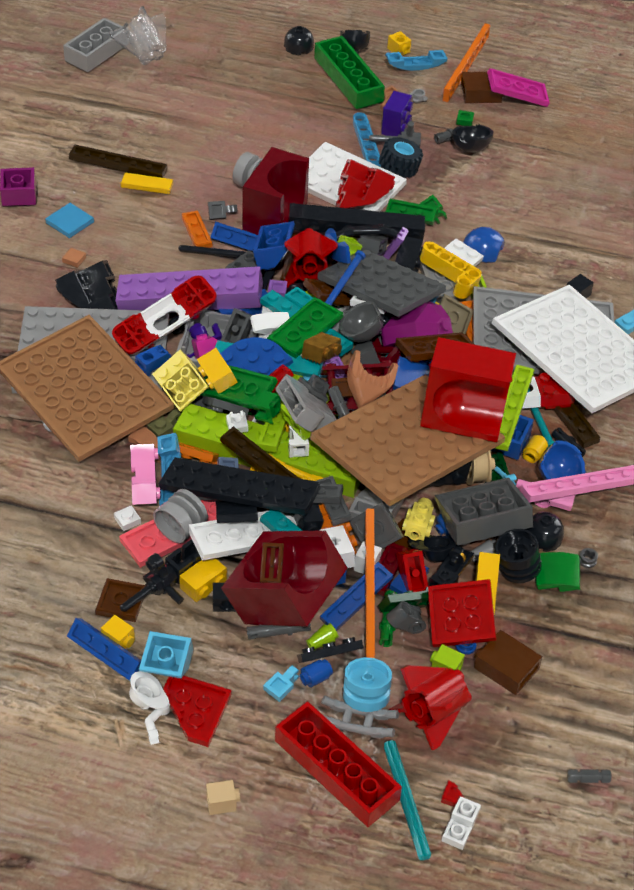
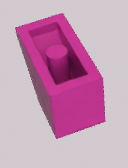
M200 334L196 336V339L191 340L195 359L213 350L217 339L209 335L207 336V334Z

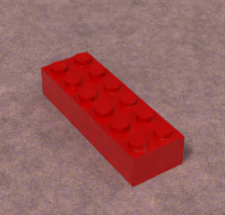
M308 701L275 726V741L366 827H370L400 801L402 786Z

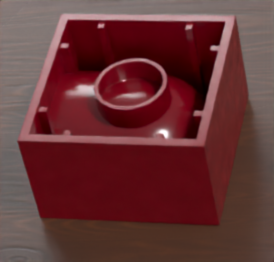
M270 148L243 185L242 230L258 235L261 226L288 222L290 203L307 204L309 158L278 148Z
M263 531L221 589L246 625L307 627L348 567L326 531ZM263 542L284 544L281 583H260ZM267 548L265 578H269L271 548ZM276 548L273 576L275 579H277L279 548Z

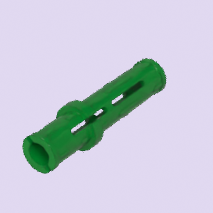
M388 590V591H386V592H385V596H386L387 594H389V593H393L394 591H393V590ZM383 612L382 622L379 625L381 631L379 644L383 645V647L392 646L393 632L396 630L387 620L386 615L388 612Z

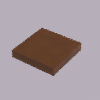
M107 578L95 609V614L110 618L116 615L122 620L136 622L144 598L126 612L120 610V605L142 590L145 585Z

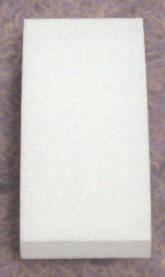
M269 312L252 315L250 320L254 333L271 334L273 330L278 329L290 317L288 312Z
M460 796L442 836V842L463 850L481 805Z

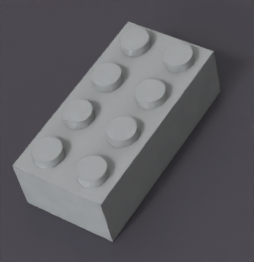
M106 18L101 19L63 45L65 61L86 72L91 71L128 45V29Z

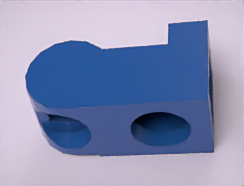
M157 345L136 355L135 363L149 377L152 371L161 367L172 356L161 345Z

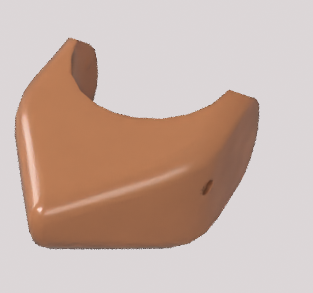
M355 350L353 352L347 372V382L358 409L382 397L390 389L395 381L398 364L392 363L385 376H373L364 370L360 362V351Z

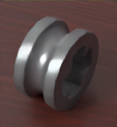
M591 548L583 549L580 552V565L585 568H592L596 565L598 553Z

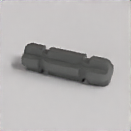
M569 769L567 779L570 783H577L578 780H580V783H599V781L601 783H610L612 775L609 769H601V772L598 769H580V772L577 769Z

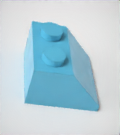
M150 631L139 671L182 678L189 669L194 651L192 639Z

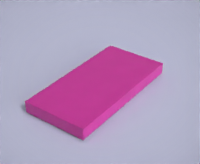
M489 68L487 73L491 91L548 107L550 102L544 83Z

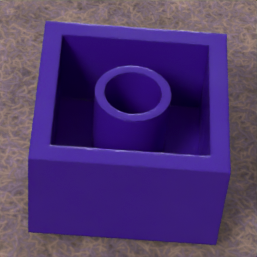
M393 91L383 108L382 135L398 136L401 135V131L407 128L408 122L412 120V115H410L413 108V102H411L412 95Z

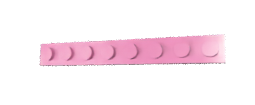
M634 465L521 484L520 491L528 502H535L633 485Z

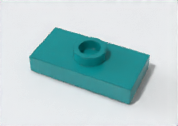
M295 287L284 296L300 308L313 299L312 296L299 287Z
M271 509L260 518V521L271 531H302L278 510Z

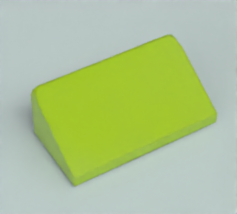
M281 404L283 419L304 441L310 438L312 432L296 424L286 406Z

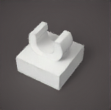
M243 410L240 413L233 414V412H230L229 415H226L228 430L234 426L240 432H248V423Z

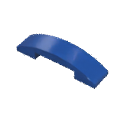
M329 228L325 232V236L334 240L338 247L328 256L338 262L351 263L349 246L345 241L338 243L336 232L333 228Z

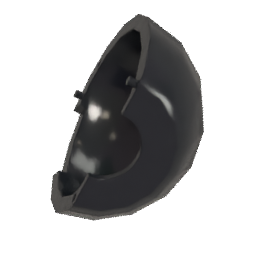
M480 124L464 127L460 125L452 130L455 144L467 153H477L485 150L494 135L491 128Z

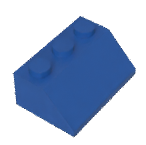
M294 221L260 227L253 250L257 267L260 266V270L275 268L288 249L285 247L284 242L292 237L295 226Z

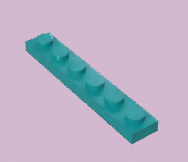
M274 290L260 298V304L272 312H288L289 317H292L301 309ZM330 328L326 332V334L341 338L342 349L339 354L340 357L353 348V342L334 329Z

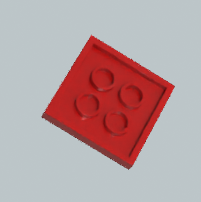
M490 579L428 586L433 647H440L442 644L452 646L497 641Z

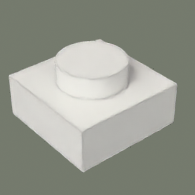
M132 505L114 513V518L123 531L141 524V518Z

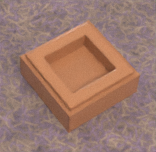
M70 248L62 257V262L78 268L86 259V253Z

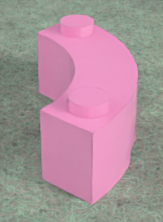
M154 444L130 445L131 471L135 472L136 475L132 476V504L157 503L156 499H160V487H156L155 460L159 459L158 448H154Z

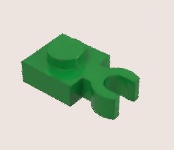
M434 195L419 203L438 208L435 219L437 224H440L438 219L440 216L447 219L446 212L442 210V204Z

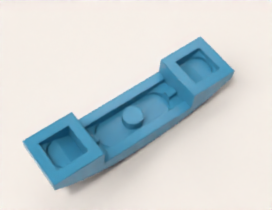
M432 50L428 52V56L402 57L400 52L385 54L390 65L411 71L430 69L448 60L443 50Z
M176 433L157 437L162 477L174 457L181 458ZM160 490L159 506L168 501V498L173 496L175 492Z

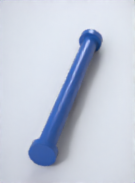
M356 251L354 259L325 303L330 306L333 304L360 261L366 257L364 252Z

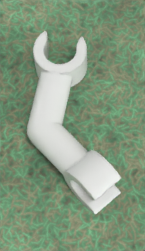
M170 703L164 709H154L145 719L151 745L159 743V735L154 722L161 715H167L170 712Z

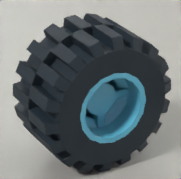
M402 137L389 138L384 143L379 157V164L381 168L403 178H411L416 175L423 158V151L415 142Z

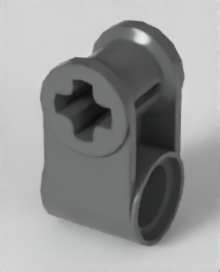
M405 601L400 602L386 615L388 622L394 628L408 631L411 634L421 633L427 627L425 621L421 618L420 607L408 604Z

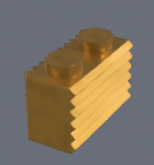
M321 332L312 336V338L306 339L303 343L302 358L318 362L319 364L330 360L332 357L340 354L342 349L341 338Z

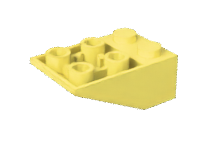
M181 350L175 353L152 374L180 412L209 387L193 361Z

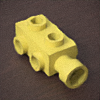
M421 498L418 502H414L412 509L408 508L402 530L405 531L404 536H408L414 541H424L425 537L429 538L435 520V515H432L434 507L430 499Z

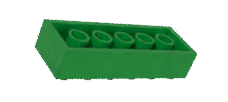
M343 36L315 42V60L355 109L384 102V84Z

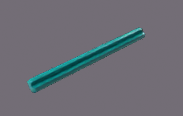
M394 740L386 741L384 743L385 753L394 780L402 786L400 801L418 858L421 861L428 860L431 857L430 848L396 742Z

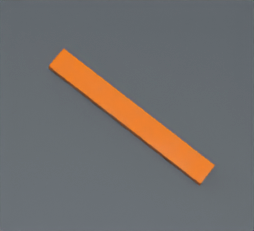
M484 24L444 87V102H448L461 83L462 72H468L489 38L490 24Z
M367 509L365 514V657L375 658L374 509Z

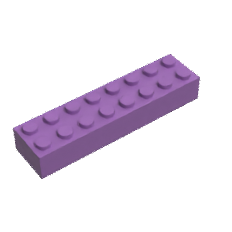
M260 266L119 275L115 301L118 310H145L173 292L174 288L183 282L199 275L207 280L217 294L214 304L206 310L261 307L260 298L262 297L263 288Z

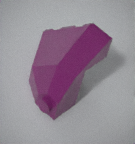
M430 301L400 317L392 315L388 323L381 329L383 346H396V338L453 333L451 319L444 308Z

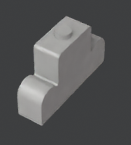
M288 374L284 376L275 388L294 422L308 431L313 432L315 429L318 430L336 420V417L324 401L310 394L306 386Z

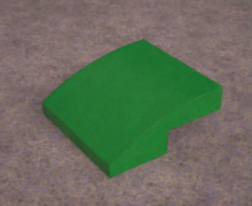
M564 552L540 553L542 566L540 573L536 577L538 590L558 587L560 592L580 589L579 555Z

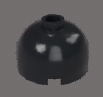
M302 26L293 27L288 30L284 38L286 51L294 55L312 52L314 49V38L311 31Z
M342 30L340 31V36H343L357 53H359V50L365 49L369 44L370 31H366V34L362 30H345V33Z
M539 512L533 515V527L525 529L536 536L539 549H543V552L556 550L560 547L564 538V526L561 520L550 512Z

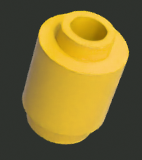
M533 435L523 450V458L529 463L539 461L548 447L546 439L540 435Z

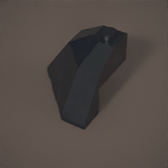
M102 260L84 270L72 271L55 280L57 291L79 308L118 310L115 301L117 288L112 284L115 281V276L107 260Z

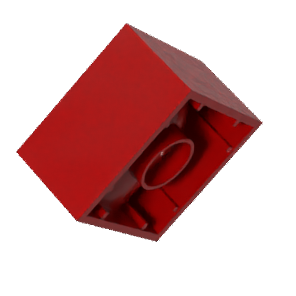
M438 337L430 366L420 426L498 442L516 353Z

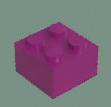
M34 167L0 169L2 206L36 205Z

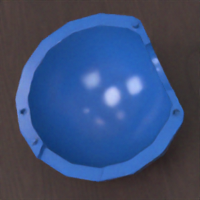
M479 227L469 232L463 243L484 256L481 262H495L500 250L504 247L505 241L502 235L495 229Z
M555 441L538 463L542 478L548 480L586 473L585 462L580 450L567 441Z

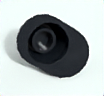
M430 535L429 538L425 537L424 541H414L410 538L408 540L411 547L421 550L423 556L431 562H444L451 549L457 545L450 536Z

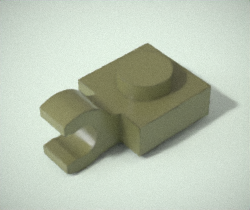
M174 409L167 418L162 415L147 424V427L156 437L170 434L173 432V428L179 419L178 416L181 413Z

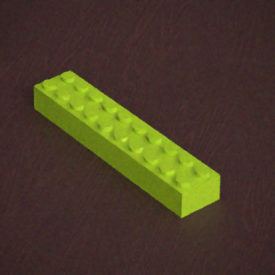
M191 403L185 407L173 428V433L177 434L179 442L218 453V457L238 458V464L251 467V465L220 441L221 436L228 431L226 415L228 414ZM247 420L248 432L241 433L257 445L264 425ZM286 431L283 432L277 452L265 451L287 465L309 474L325 478L333 476L336 484H343L344 490L342 495L354 498L361 482L310 438H308L309 456L289 457L290 439L289 432Z

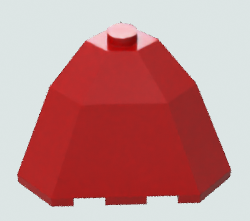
M347 159L340 176L343 183L339 185L337 194L339 198L336 201L335 207L350 208L374 204L389 193V190L393 189L395 176L378 168H369L352 159Z

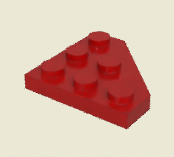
M184 675L182 678L169 676L163 690L169 699L170 707L187 740L209 747L231 698L232 690Z

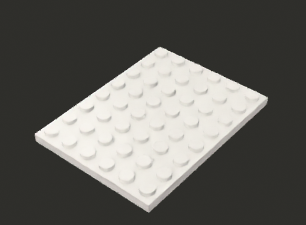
M567 285L493 318L492 324L591 413L634 393V339L571 285Z

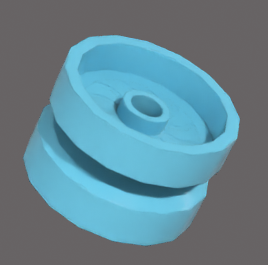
M367 657L349 662L345 668L343 698L346 704L362 712L379 711L386 707L390 699L392 680L390 667L381 660Z

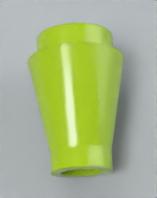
M331 623L324 624L306 640L309 648L314 647L317 649L323 647V644L335 642V639L339 636Z

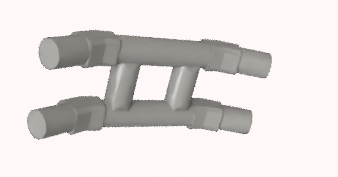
M327 696L322 698V704L329 706L330 709L344 712L342 721L325 716L339 730L368 735L373 738L395 736L394 728L372 727L374 718L378 720L398 719V710L380 709L379 711L362 712L351 708L345 702ZM352 713L365 716L364 724L350 723Z

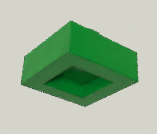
M459 110L456 125L472 126L474 112Z

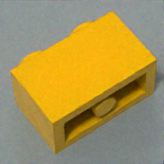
M217 348L197 359L200 364L198 370L203 377H208L205 381L210 389L215 388L217 393H221L238 383Z
M216 558L201 560L179 575L180 589L197 603L213 591V583H225L227 581V568Z

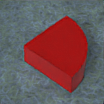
M448 780L441 799V803L452 807L456 806L460 796L464 798L454 782Z

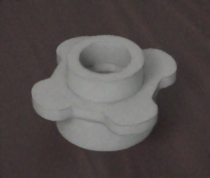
M415 89L410 93L415 103L427 101L423 89Z

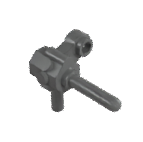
M412 121L408 122L407 128L401 131V135L369 136L370 141L385 142L389 138L402 137L415 142L419 147L421 143V132H414V122Z

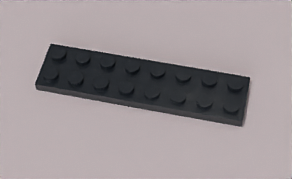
M174 457L158 483L160 490L176 492L179 489H186L199 497L300 515H307L321 488L320 482L176 457Z

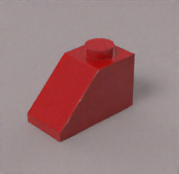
M418 549L396 552L399 573L406 590L413 592L424 591L428 587L423 552Z

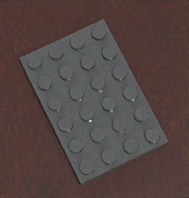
M365 249L362 252L365 253L366 257L360 261L342 291L356 296L363 301H374L378 308L400 317L446 292V285ZM355 255L350 256L351 262ZM338 262L331 267H327L325 270L318 272V279L335 287L350 263Z

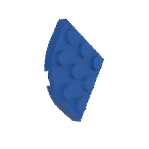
M260 337L239 340L220 353L227 365L268 376L282 364L288 367L293 363L292 358L277 343Z

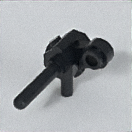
M157 553L152 554L146 561V566L150 572L143 576L146 582L145 587L121 604L120 610L126 612L150 593L155 595L167 593L177 604H181L184 598L172 587L178 582L175 570L170 565L164 564L160 555Z

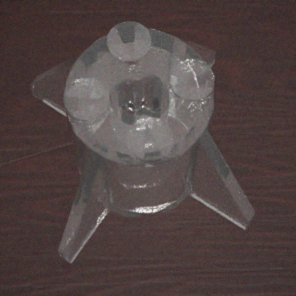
M141 6L138 15L131 18V23L127 24L126 22L123 27L109 31L110 37L135 55L142 65H146L152 60L158 61L164 57L163 53L167 46L166 18L163 13L150 17L149 15L147 16L145 8Z

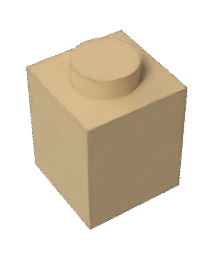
M233 780L206 784L209 815L237 811L240 793L239 788H234Z

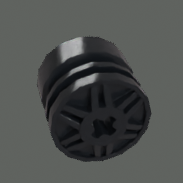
M512 529L506 531L498 538L495 550L496 554H500L499 569L501 575L507 581L513 583H526L536 578L542 566L536 536L524 529Z

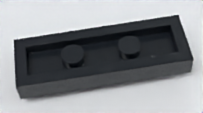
M355 637L342 640L343 644L335 646V642L323 644V649L316 651L314 647L302 649L303 654L297 655L298 662L303 663L364 648L362 640L355 641Z

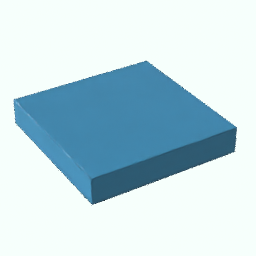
M68 203L45 218L48 225L68 238L94 223V217L72 203Z

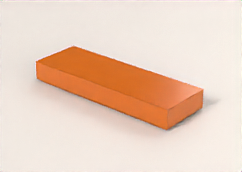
M199 212L182 213V220L193 245L211 248L212 241Z

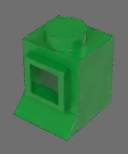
M264 390L252 404L254 408L260 409L255 415V419L273 424L272 419L281 411L280 396Z

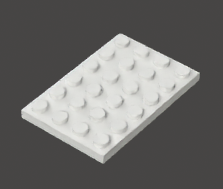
M324 142L309 157L308 193L335 206L339 195H337L339 185L343 183L340 176L347 159H352L369 168H378L395 176L393 189L389 190V193L374 204L350 207L349 209L381 211L388 204L389 199H393L407 182V179L327 142Z

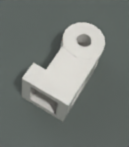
M289 425V457L309 456V440L306 439L304 441Z

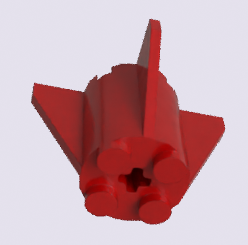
M311 228L305 229L284 242L285 247L292 253V263L284 281H287V288L298 279L302 281L305 278L319 280L318 272L328 267L327 255L334 251L338 244Z
M407 665L400 670L408 690L403 693L405 697L402 698V702L389 710H398L399 713L404 712L410 722L414 720L418 724L416 727L424 730L431 750H435L441 746L461 708L471 701L472 696L464 681L463 673L458 669L454 671L450 668Z

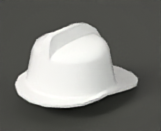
M142 671L132 674L129 695L135 705L142 709H149L150 707L164 709L169 705V699L157 678Z

